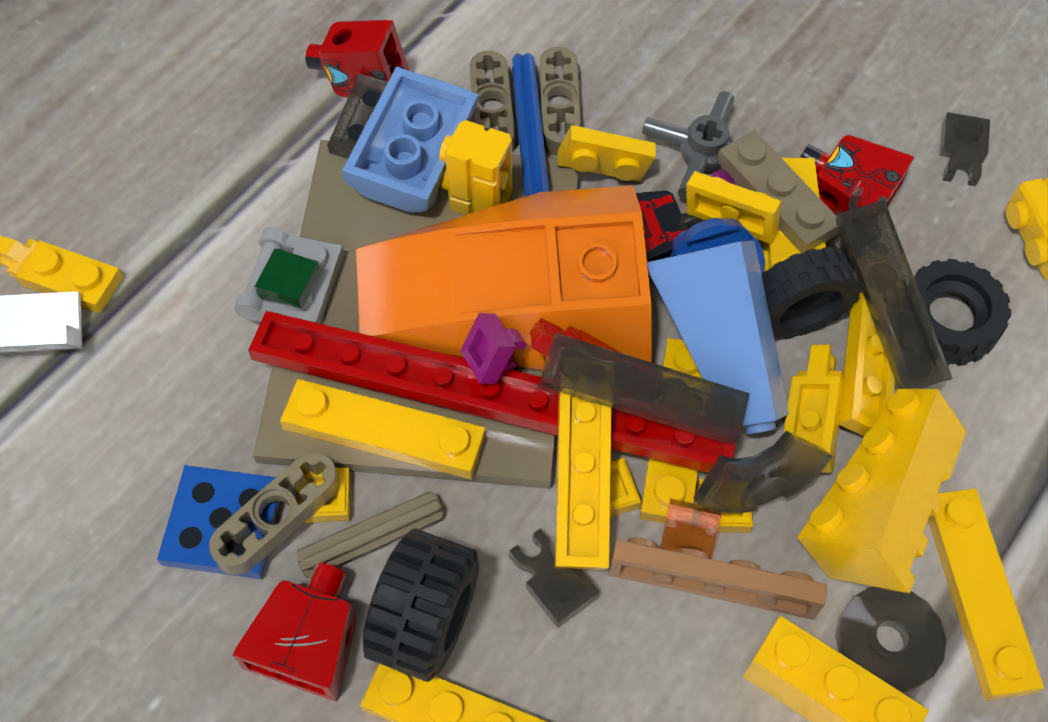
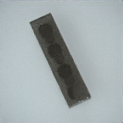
M885 200L839 213L835 219L862 288V293L898 389H927L952 380L951 372Z
M555 333L551 339L539 386L730 445L739 442L750 394Z

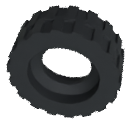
M826 247L817 250L816 248L810 249L806 252L789 256L790 258L782 262L779 261L768 271H764L761 274L774 339H790L824 328L827 324L841 318L859 300V293L862 292V288L845 255L840 250H831V248Z
M948 259L941 262L936 260L931 262L929 266H922L918 269L902 294L899 330L902 337L907 339L909 346L914 351L917 350L923 355L922 357L929 361L932 359L946 366H949V364L964 366L971 361L975 363L981 360L985 354L990 353L1009 325L1007 322L1011 317V309L1008 305L1010 302L1008 293L1005 294L998 279L995 280L986 269L976 267L974 263L968 261H957V259ZM941 294H949L961 298L975 310L976 320L974 325L964 331L952 330L941 325L931 315V301Z

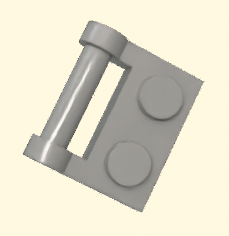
M274 227L265 228L259 241L262 249L245 293L238 295L234 311L246 319L261 322L265 311H270L321 324L345 256L343 246L291 236L281 229ZM274 248L319 262L321 271L302 309L278 301H274V303L264 301V297L257 295L254 286Z

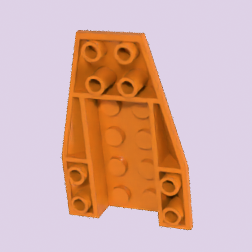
M633 186L539 192L356 249L359 333L464 358L460 350L478 314H496L505 329H516L519 331L527 344L525 349L514 350L512 357L516 362L515 368L553 374V369L544 363L545 355L532 349L530 346L531 335L529 333L539 319L542 318L561 327L564 332L569 326L578 330L581 329L649 368L652 365L651 296L643 219Z

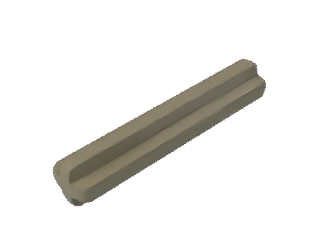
M426 492L298 549L296 559L304 576L311 578L318 563H326L336 567L403 537L414 528L420 529L440 520L443 517L442 507L433 492Z

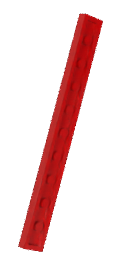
M265 311L248 349L253 361L558 436L559 381L508 369L502 372L497 384H479L465 358L270 311ZM611 394V449L728 477L740 425Z

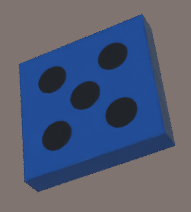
M184 465L157 557L158 562L161 566L232 575L222 571L211 556L209 550L211 536L218 527L276 477ZM281 501L272 502L264 508L261 515L263 522L271 525L276 524ZM253 521L247 524L251 533L254 532L258 540L264 537L257 530ZM234 540L226 544L229 554L234 553L239 557L246 551L242 543L238 544ZM267 556L252 570L233 576L262 579Z

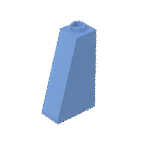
M740 241L647 262L649 273L724 421L745 426L746 434L775 429V421L788 415L789 410L755 241Z

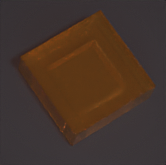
M670 498L660 548L678 552L680 549H695L706 553L709 557L708 559H711L721 518V509Z

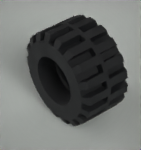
M416 528L408 532L393 549L373 592L363 629L364 657L407 675L430 682L447 663L467 617L479 572L477 551Z

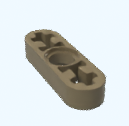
M551 47L545 50L540 57V108L544 148L547 152L556 156L564 137H557V122H565V135L571 125L581 127L577 57L573 51L565 47ZM554 66H562V79H555ZM554 95H564L571 102L565 106H555L548 100Z
M482 51L474 55L470 61L471 92L479 94L478 103L473 112L474 123L483 125L486 131L490 129V126H498V131L510 134L513 152L515 147V130L507 61L502 54L496 51ZM484 70H492L494 83H486ZM487 99H497L503 103V106L497 110H487L481 106V103Z
M315 452L300 456L218 527L212 534L209 542L211 556L218 567L232 575H240L252 570L335 495L339 485L338 475L332 460L324 454ZM310 471L315 475L322 472L324 482L319 486L313 482L307 484L304 476ZM293 487L296 495L300 493L303 503L298 505L294 495L287 489ZM281 501L290 506L289 515L279 524H267L261 519L264 508L272 502ZM253 521L257 530L264 536L261 540H258L254 532L251 533L247 525L249 522ZM234 540L238 544L242 543L246 551L239 557L234 553L229 554L226 544Z

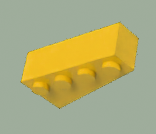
M898 389L888 400L887 406L872 428L864 435L862 443L847 465L839 472L836 481L819 506L813 510L810 519L798 535L797 539L828 578L900 592H911L915 576L910 569L914 558L923 557L928 543V538L924 534L929 516L938 515L943 501L938 494L941 482L950 479L967 432L938 389Z

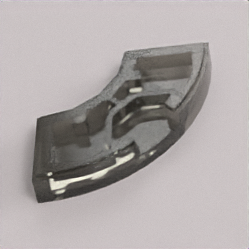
M786 430L773 446L757 455L738 459L720 455L693 498L701 507L713 511L726 513L756 511L758 505L768 503L781 496L787 499L799 492L825 468L833 456L824 448Z

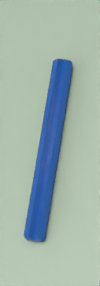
M517 53L512 58V73L524 197L535 193L549 191L535 60L530 53L524 55Z

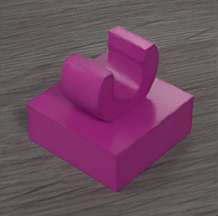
M479 313L460 351L479 384H497L504 370L515 368L516 362L512 357L514 350L525 349L527 344L519 331L516 329H505L496 314Z

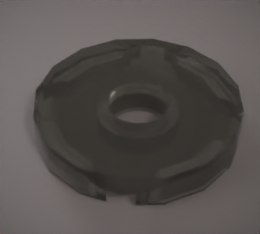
M874 586L868 587L853 596L838 617L835 634L839 653L902 693L911 692L933 678L945 658L947 639L941 619L926 600L912 591L906 593ZM888 626L898 631L903 639L902 650L893 652L885 649L878 641L877 629Z

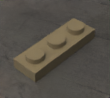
M755 130L719 150L717 162L740 187L755 192H762L782 201L779 230L801 253L814 249L839 234L843 224L842 221Z

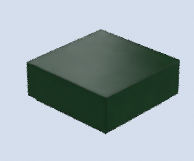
M274 248L254 286L257 295L302 309L321 271L319 262Z

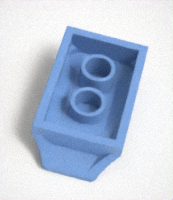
M396 66L342 169L344 181L364 197L406 212L422 213L431 209L437 202L439 186L446 170V163L439 160L443 140L448 134L453 136L459 122L464 120L470 121L478 103L479 94Z

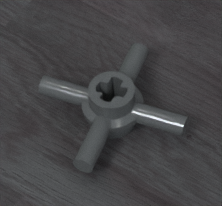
M720 92L710 115L696 118L687 129L649 117L645 120L642 134L680 145L688 168L679 187L678 195L687 200L686 184L694 171L709 174L718 170L721 167L717 162L719 150L733 142L729 127L726 124V119L734 102V96L729 92Z

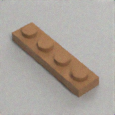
M629 538L627 541L616 539L609 576L811 620L816 618L825 605L827 584L813 581L810 575L803 572L784 571L778 574L760 570L758 564L747 560H732L727 563L708 559L709 557L706 553L695 549H680L678 552L657 548L654 542L644 538Z

